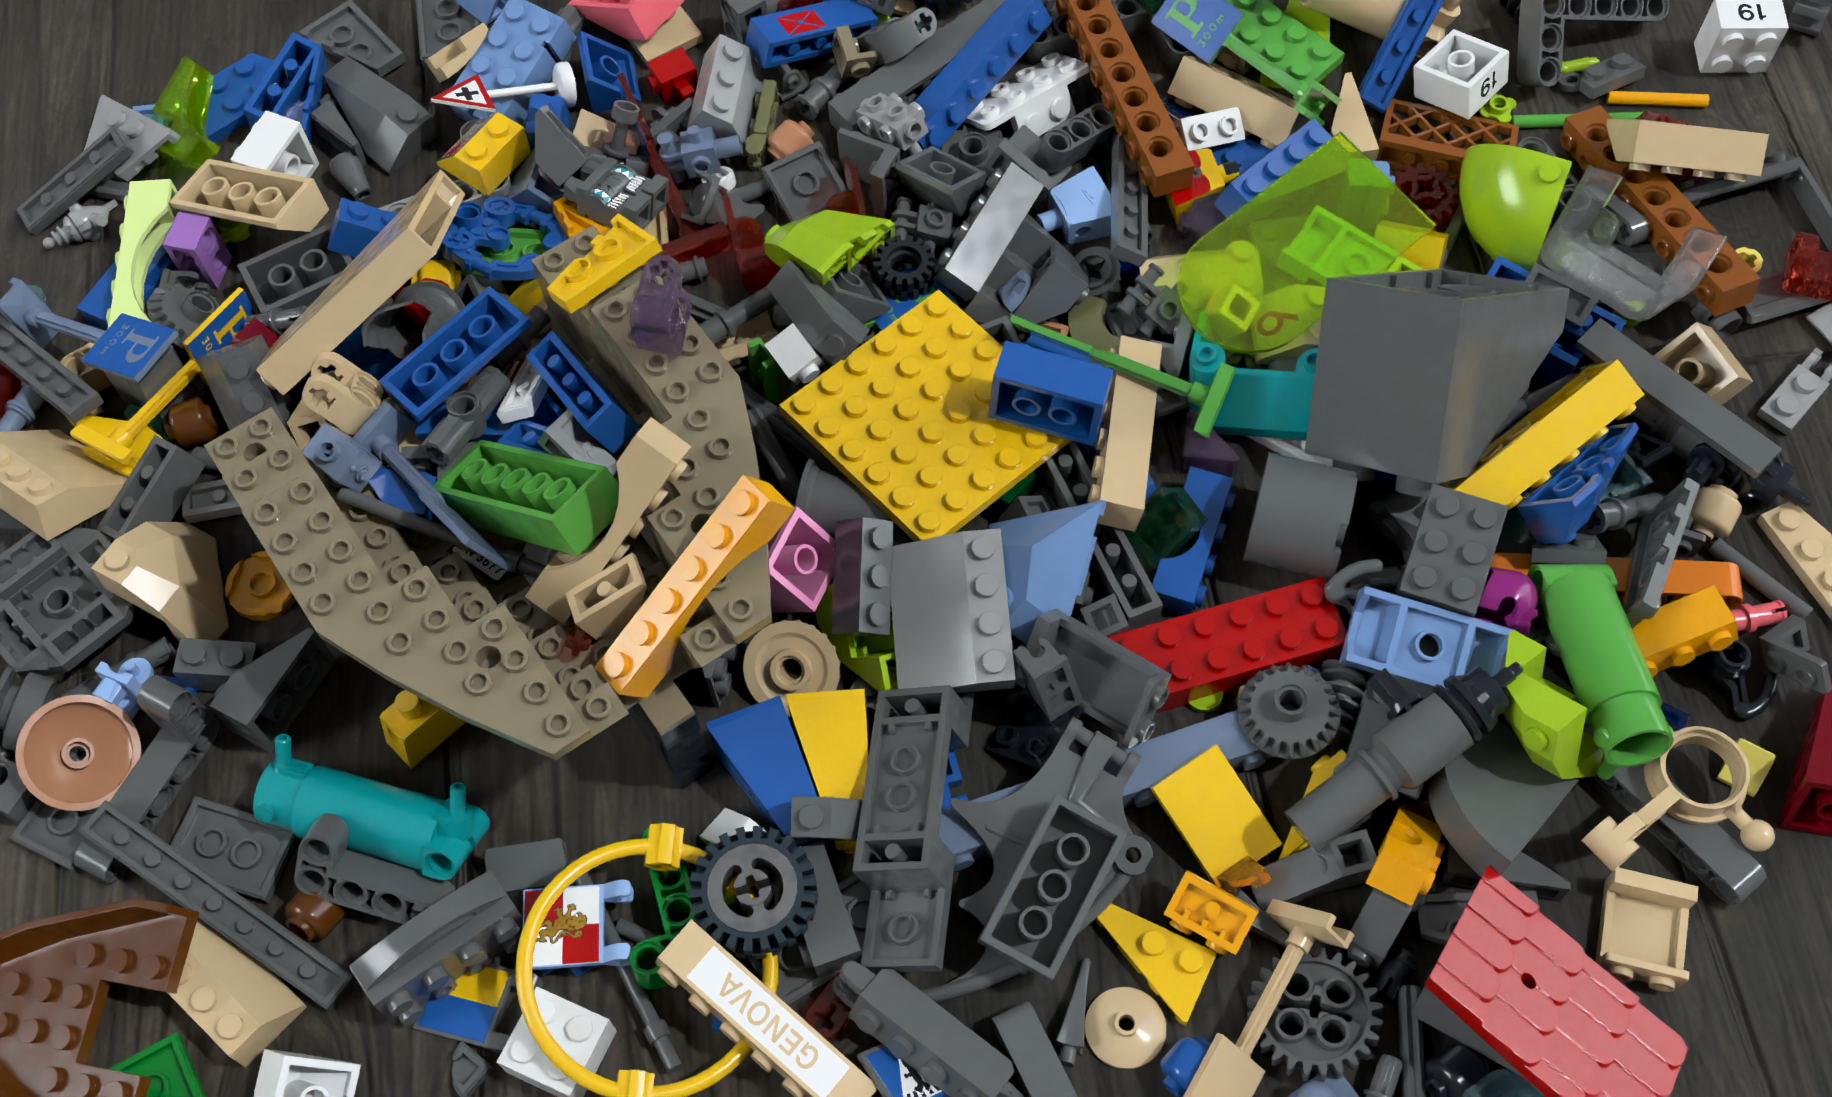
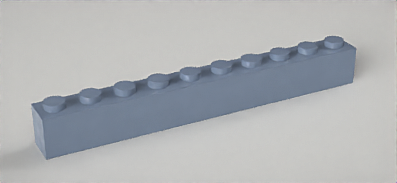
M1285 702L1281 704L1288 711L1297 710L1294 703ZM1238 710L1147 740L1145 743H1138L1129 749L1123 748L1122 750L1127 753L1133 751L1142 756L1124 787L1122 796L1123 808L1132 805L1141 808L1154 803L1157 798L1151 791V786L1214 744L1218 745L1233 770L1242 767L1246 771L1255 769L1266 762L1265 759L1274 756L1261 751L1246 737L1239 722ZM1108 760L1103 770L1116 777L1121 767ZM1029 781L971 801L987 802L1007 797L1020 790ZM953 807L941 811L938 837L955 855L954 871L970 867L974 864V860L989 855L992 858L982 838Z

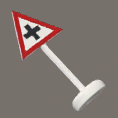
M565 61L554 65L552 72L553 82L486 91L479 75L476 74L432 97L431 102L496 113V108L491 98L554 91L555 96L564 98L569 108L575 107L577 92L573 70L570 64Z

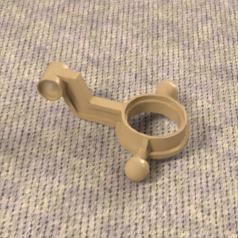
M1692 726L1675 731L1673 733L1674 742L1669 749L1671 750L1683 744H1697L1717 753L1727 764L1732 776V789L1726 800L1714 804H1703L1694 802L1678 792L1670 782L1666 772L1668 750L1655 760L1645 763L1644 766L1645 782L1653 800L1638 812H1633L1619 825L1610 816L1591 830L1582 841L1613 872L1640 848L1634 839L1665 813H1668L1682 822L1694 825H1712L1729 818L1741 830L1740 838L1745 847L1755 852L1769 849L1775 840V833L1771 825L1763 820H1753L1742 809L1750 781V768L1744 752L1734 740L1716 729Z

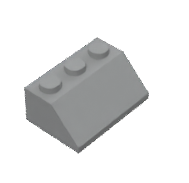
M722 34L718 35L704 54L687 129L692 125H697L699 128L712 126L716 139L739 135L743 148L742 156L744 157L747 156L745 154V141L750 136V121L752 118H756L757 114L755 111L756 93L762 91L764 76L749 47Z

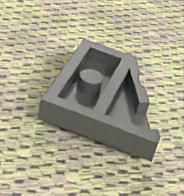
M1579 529L1576 532L1577 536L1572 541L1563 545H1556L1555 543L1537 544L1535 542L1531 547L1530 561L1559 564H1605L1607 551L1596 535H1588Z

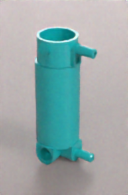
M280 734L275 737V760L269 763L262 773L253 800L254 817L259 822L290 830L300 838H304L317 817L326 813L335 814L341 817L349 827L346 850L422 872L424 876L438 880H449L457 873L490 827V820L487 814L482 809L466 803V785L456 782L450 786V798L444 800L322 765L314 767V764L292 758L291 737L287 734Z

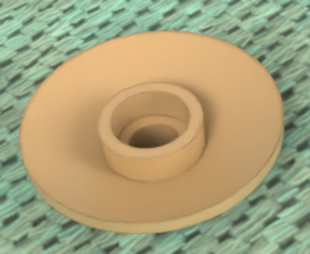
M1117 987L1103 992L1090 1005L1085 1018V1037L1092 1052L1105 1064L1117 1069H1136L1150 1063L1161 1051L1166 1038V1021L1161 1008L1151 996L1135 988ZM1122 1018H1129L1133 1021L1134 1028L1130 1031L1122 1030L1119 1026V1021Z

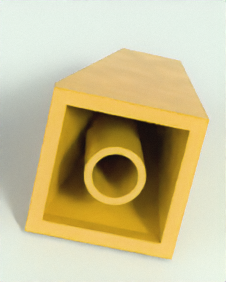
M851 689L786 694L793 731L817 797L863 800L870 752L865 690ZM833 841L837 851L844 850L847 854H855L857 841Z

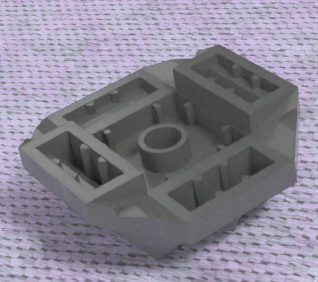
M72 527L48 541L34 531H31L0 554V655L11 667L16 668V673L21 678H25L29 672L39 675L69 672L94 651L102 649L107 641L131 623L137 606L105 589L91 569L111 545V542L100 530Z

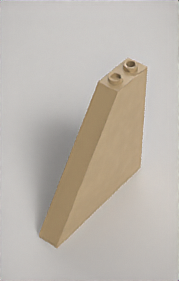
M441 169L271 346L256 369L262 381L269 388L277 389L284 396L311 371L313 362L320 353L331 352L436 255L465 196V193Z

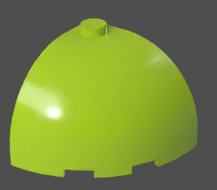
M1478 144L1466 150L1459 180V197L1464 220L1475 242L1479 243L1494 262L1499 255L1528 271L1532 270L1539 257L1572 161L1530 149L1503 144Z

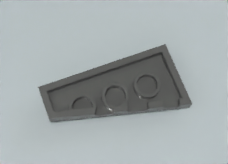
M1688 477L1640 520L1622 604L1632 629L1643 619L1652 618L1660 607V597L1700 487L1699 483Z

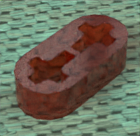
M840 972L833 976L810 1007L805 1021L816 1030L818 1026L815 1018L818 1015L822 1018L826 1017L832 1008L836 1010L831 1016V1023L834 1027L831 1030L824 1027L820 1032L817 1031L828 1042L834 1041L851 1020L848 1015L852 1008L843 1001L839 1004L837 1001L840 997H837L834 994V990H832V984L836 977H839Z

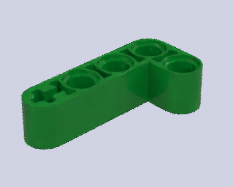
M648 828L644 831L642 839L647 838ZM681 859L678 871L665 872L648 868L665 934L637 943L631 950L630 965L634 979L639 986L645 989H657L669 984L657 973L661 968L659 965L651 970L641 969L640 966L647 960H656L691 919L698 925L689 899L691 884L685 862ZM674 877L679 879L672 886L661 884L667 878ZM683 912L689 915L682 922L671 920L672 916L677 913Z

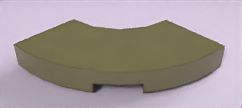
M1087 294L1080 305L1073 304L1068 313V325L1071 338L1091 345L1096 350L1109 351L1110 347L1116 349L1120 338L1109 333L1106 328L1105 314L1108 304L1104 299ZM1085 356L1086 358H1088L1089 360H1091L1093 363H1098V364L1102 365L1103 367H1105V365L1102 364L1101 362H1099L1097 359L1095 360V359H1092V358H1089V357Z

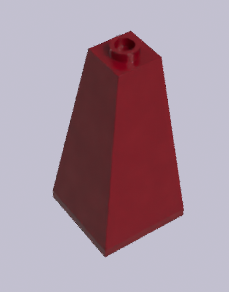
M1832 690L1825 695L1820 693L1815 701L1779 817V828L1832 836Z

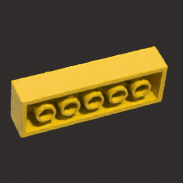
M1618 359L1587 367L1491 443L1469 476L1442 482V486L1509 506V510L1522 501L1521 493L1530 486L1536 488L1546 482L1552 476L1549 471L1557 464L1563 466L1580 454L1577 448L1586 441L1592 443L1606 434L1608 431L1606 425L1615 418L1621 420L1631 414L1637 408L1634 403L1645 394Z

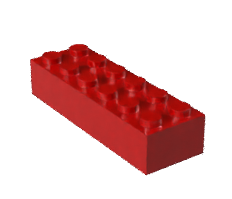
M1317 577L1112 635L1108 638L1172 674L1166 687L1170 690L1169 696L1164 705L1156 711L1155 714L1188 705L1190 701L1223 692L1224 695L1237 691L1240 686L1246 685L1247 681L1251 680L1259 670L1269 669L1273 664L1284 666L1289 662L1292 666L1296 667L1309 665L1317 668L1321 667L1323 661L1327 659L1340 660L1347 631L1335 604L1326 600L1324 594L1326 583L1324 578Z

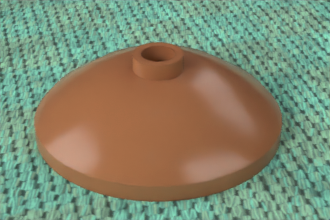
M83 694L57 698L36 710L21 729L15 748L16 768L26 789L44 804L66 811L91 810L98 808L105 800L110 802L141 758L139 734L130 717L114 703L110 704L100 697ZM75 747L82 748L85 752L84 759L78 762L73 761L69 756L70 750Z

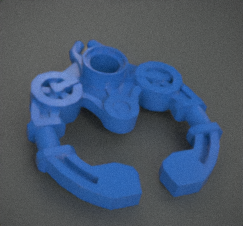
M492 196L485 199L482 206L474 202H461L441 242V253L446 260L457 263L469 272L476 271L484 274V278L491 281L493 279L506 281L528 280L537 278L531 260L539 256V254L530 253L523 255L516 262H501L496 259L488 262L482 259V254L476 251V246H486L494 250L507 249L510 246V231L507 228L513 226L516 221L524 225H528L531 222L540 226V231L547 234L543 238V253L568 238L553 213L545 214L538 211L537 207L533 205L516 203L508 197Z

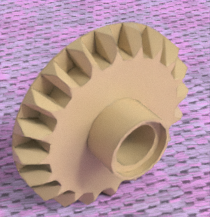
M782 620L766 626L753 637L745 652L743 672L747 687L758 703L780 695L786 714L790 717L786 694L836 691L841 677V661L837 657L836 646H833L828 640L827 634L821 633L815 628V625H808L800 620ZM787 659H794L799 662L802 669L801 674H795L789 670Z

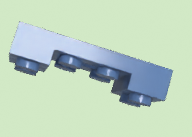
M1365 586L1358 590L1339 663L1371 673H1375L1378 670L1382 671L1386 668L1393 677L1433 688L1436 684L1445 688L1443 682L1449 676L1464 675L1475 666L1481 667L1491 677L1500 671L1503 655L1507 649L1508 635L1513 629ZM1424 635L1432 636L1438 643V651L1433 657L1424 655L1419 648L1420 639Z

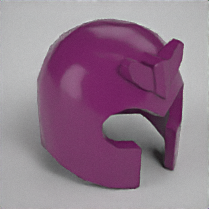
M1490 567L1477 612L1473 618L1518 630L1521 634L1529 635L1531 620L1538 616V611L1536 610L1538 595L1534 583L1521 572Z

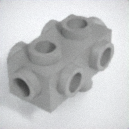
M878 93L861 102L856 113L859 118L857 120L858 126L867 136L871 135L883 142H888L903 151L907 150L910 156L922 151L917 141L929 131L924 120L925 113L918 103L912 102L907 105L903 103L896 93H891L888 96Z

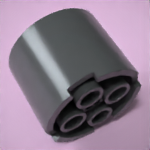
M1269 452L1256 500L1243 561L1315 578L1323 577L1324 580L1329 581L1336 572L1341 555L1340 547L1349 524L1358 480L1356 478L1357 472Z

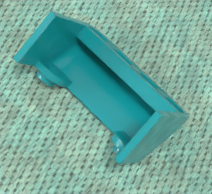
M1199 313L1189 358V382L1194 384L1196 381L1209 386L1221 362L1226 364V355L1220 345L1213 343L1207 314ZM1318 348L1309 349L1302 353L1297 360L1295 371L1235 368V376L1211 434L1306 440ZM1189 402V415L1194 427L1200 406Z

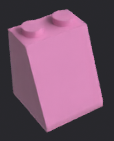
M797 506L794 507L795 510L768 542L772 613L815 612L834 575L835 539Z

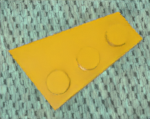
M618 213L610 221L613 228L605 236L598 234L590 242L592 250L584 258L574 259L546 289L554 302L572 314L576 310L587 306L593 298L606 289L617 285L623 277L636 268L647 264L653 256L661 252L662 249L657 239Z

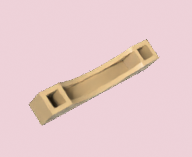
M650 417L636 433L616 462L619 478V503L614 522L608 533L596 540L588 550L580 553L578 556L558 552L538 576L525 597L564 625L572 615L565 593L606 569L610 561L614 564L622 559L630 547L624 541L628 535L635 539L648 522L647 517L643 514L648 508L655 512L669 493L663 486L667 480L675 484L688 466L682 459L692 446Z

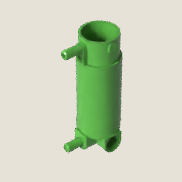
M1608 564L1532 565L1527 576L1536 587L1538 595L1537 606H1541L1542 609L1537 621L1542 626H1549L1579 704L1587 708L1585 720L1588 727L1594 730V742L1597 746L1601 747L1605 757L1604 761L1597 768L1598 776L1609 780L1619 767L1638 766L1651 762L1665 754L1674 742V730L1671 726H1668L1661 710L1662 700L1615 591L1618 582L1611 567Z

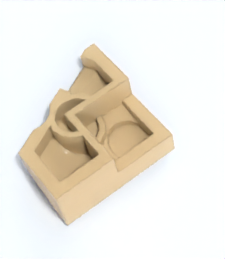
M484 22L424 60L439 83L458 72L476 53L488 32Z

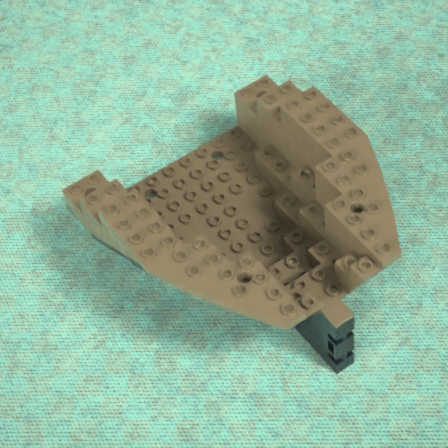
M592 225L531 260L548 308L545 312L551 318V322L531 341L532 346L527 351L522 350L511 363L527 358L526 356L530 350L535 348L553 331L582 357L640 426L629 437L630 439L623 443L614 453L597 441L613 458L618 460L636 433L650 417L692 446L682 459L688 464L675 484L667 480L663 486L669 493L655 512L648 508L643 514L647 517L648 522L635 539L628 535L624 541L630 547L622 558L630 553L636 555L647 585L641 607L744 474L759 480L760 475L740 377L657 271L646 276L640 267L636 268L623 277L617 285L606 289L593 298L587 306L576 310L572 314L552 300L546 288L574 259L584 258L592 250L590 242L600 234ZM549 386L547 392L564 413L568 408ZM391 398L387 402H389L394 407L395 402ZM272 407L204 445L221 472L224 482L241 507V512L321 639L388 681L450 714L553 760L561 758L630 714L681 790L714 769L711 759L707 754L708 750L703 735L699 731L700 726L695 711L673 680L690 669L705 666L772 623L768 543L737 564L704 598L679 636L672 667L649 697L641 698L619 695L595 669V666L622 631L597 641L575 624L572 615L563 625L528 600L525 596L532 586L522 572L518 574L510 572L499 585H495L467 566L458 551L449 554L447 550L452 546L451 544L417 531L397 529L387 519L338 501L337 495L341 487L347 486L333 482L326 472L316 468L311 460L303 455ZM573 416V419L582 427V425ZM383 462L381 465L391 467L387 462ZM617 472L613 477L616 479V481H617L618 484H619V478H618V472ZM368 485L360 492L376 499ZM438 517L436 518V523L446 526ZM608 525V526L594 539V542H595L596 540H598L599 538H601L602 536H604L605 534H607L608 531H609V529H610V527H611V525ZM478 529L493 545L506 550L511 547L523 552L527 544L525 541ZM610 561L606 567H609L613 563Z

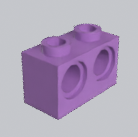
M177 213L162 245L178 271H194L199 273L197 281H188L209 283L211 288L218 289L232 259V255L210 217L200 213Z

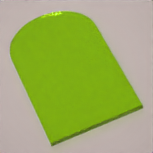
M1340 131L1192 246L1182 262L1178 275L1177 290L1179 302L1189 323L1208 341L1220 345L1224 349L1239 353L1255 354L1273 351L1293 341L1322 318L1327 277L1378 273L1434 229L1436 224Z

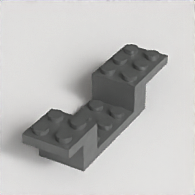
M1432 484L1409 558L1402 569L1394 595L1473 618L1477 612L1509 506ZM1424 635L1420 639L1419 648L1424 655L1433 657L1438 651V643L1432 636ZM1369 673L1368 680L1373 677L1374 673ZM1394 677L1408 694L1418 692L1423 699H1426L1433 692V688ZM1368 683L1363 692L1364 698L1360 702L1355 725L1351 730L1352 736L1347 743L1349 748L1345 760L1359 748L1364 751L1371 746L1372 734L1389 722L1387 714L1390 711L1389 707ZM1424 783L1415 790L1402 788L1397 793L1418 800Z
M951 685L878 691L852 870L871 890L861 966H865L872 973H879L881 969H893L896 972L942 971L955 855L938 835L949 749L968 748L974 692L956 693Z

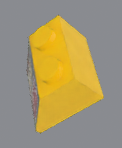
M496 112L480 118L441 157L437 164L440 168L489 196L531 153L524 127Z

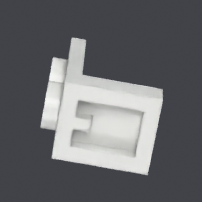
M1238 107L1181 118L1173 122L1187 151L1210 148L1245 139Z

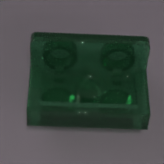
M1161 487L1155 490L1148 497L1149 503L1144 508L1135 532L1123 530L1128 541L1134 542L1153 569L1158 568L1161 558L1174 557L1208 521L1183 487Z

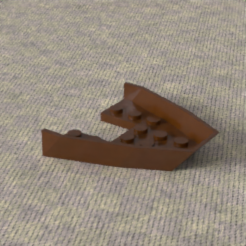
M133 898L28 921L0 932V1097H147L152 1078L87 1064L111 982L173 994L177 993L200 912L167 903Z

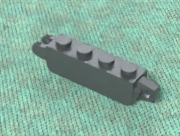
M847 961L842 965L839 977H836L832 984V990H834V994L837 997L841 998V1001L852 1008L848 1017L863 1032L871 1034L886 1046L896 1058L904 1060L919 1072L929 1084L937 1086L949 1097H1024L1009 1082L1014 1073L1011 1060L895 970L881 969L875 975L856 961Z

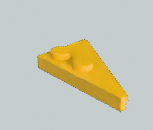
M1110 904L1095 921L1100 927L1103 926L1118 944L1117 948L1135 970L1146 978L1149 987L1156 995L1159 994L1176 1015L1177 1021L1186 1026L1217 952L1116 905Z

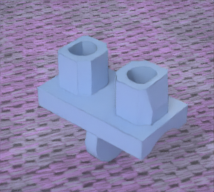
M131 658L121 665L118 673H114L107 663L101 661L95 672L102 681L94 690L92 696L100 697L110 704L114 703L132 720L139 709L143 710L137 703V696L143 683L151 676H154L151 664L144 658Z

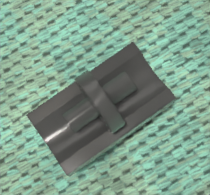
M687 98L676 108L672 106L667 111L660 106L655 107L651 111L654 121L648 125L649 130L646 131V134L652 146L650 151L656 157L660 156L659 150L661 146L657 142L659 134L670 132L674 138L673 143L680 142V132L687 130L693 105L691 98Z

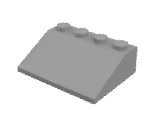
M1001 528L962 531L892 546L891 611L898 689L951 685L956 693L1014 688L1015 670Z

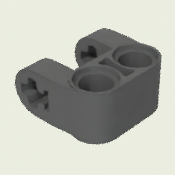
M922 7L907 13L901 18L894 17L882 21L859 35L857 40L863 52H876L877 60L874 67L905 56L914 47L932 36L937 28V20L930 9ZM921 19L923 25L921 29H917L915 24L919 23Z

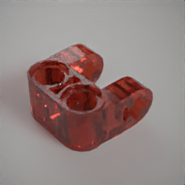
M1799 232L1784 256L1782 288L1792 294L1832 301V253L1819 250V235Z

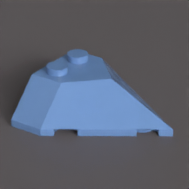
M1102 500L996 522L986 528H1001L1011 633L1027 645L1038 615L1057 608L1071 616L1076 596H1081L1097 540V537H1093L1099 515H1104L1107 501Z

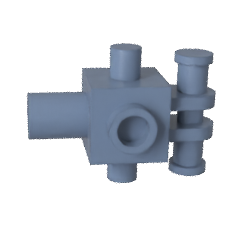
M692 125L688 127L687 131L680 132V142L673 143L674 138L670 132H663L657 136V142L661 146L659 155L663 161L664 169L670 172V180L675 184L681 183L686 179V174L683 170L687 171L689 179L699 177L695 175L697 170L708 174L721 173L720 159L743 154L739 135L716 139L712 126L699 128L697 125Z

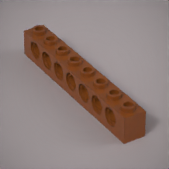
M1055 0L1059 16H1064L1067 21V31L1072 40L1075 39L1078 44L1081 61L1089 64L1093 85L1095 87L1099 86L1102 92V101L1106 111H1111L1114 116L1117 134L1119 136L1123 135L1126 141V149L1130 160L1136 161L1139 167V176L1143 186L1149 187L1154 198L1192 187L1195 165L1111 1Z
M1601 105L1565 117L1560 135V143L1563 149L1571 154L1579 163L1580 168L1587 172L1594 181L1601 182L1645 218L1648 225L1647 241L1656 250L1658 256L1664 259L1676 272L1677 277L1691 288L1701 304L1705 305L1714 316H1718L1752 303L1761 278L1664 173H1660L1661 170L1656 165H1651L1650 171L1628 169L1630 162L1616 161L1606 127L1607 119L1613 118Z

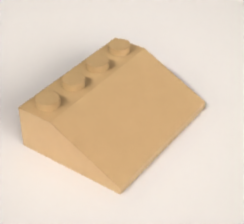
M59 429L0 432V508L47 541L110 507L128 478L85 456L81 451L85 446Z

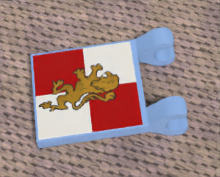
M616 880L605 884L568 886L552 905L541 925L535 944L532 970L597 965L630 966V953L632 949L628 943L604 946L605 902H632L634 890L628 880ZM544 888L523 890L522 929L533 904Z

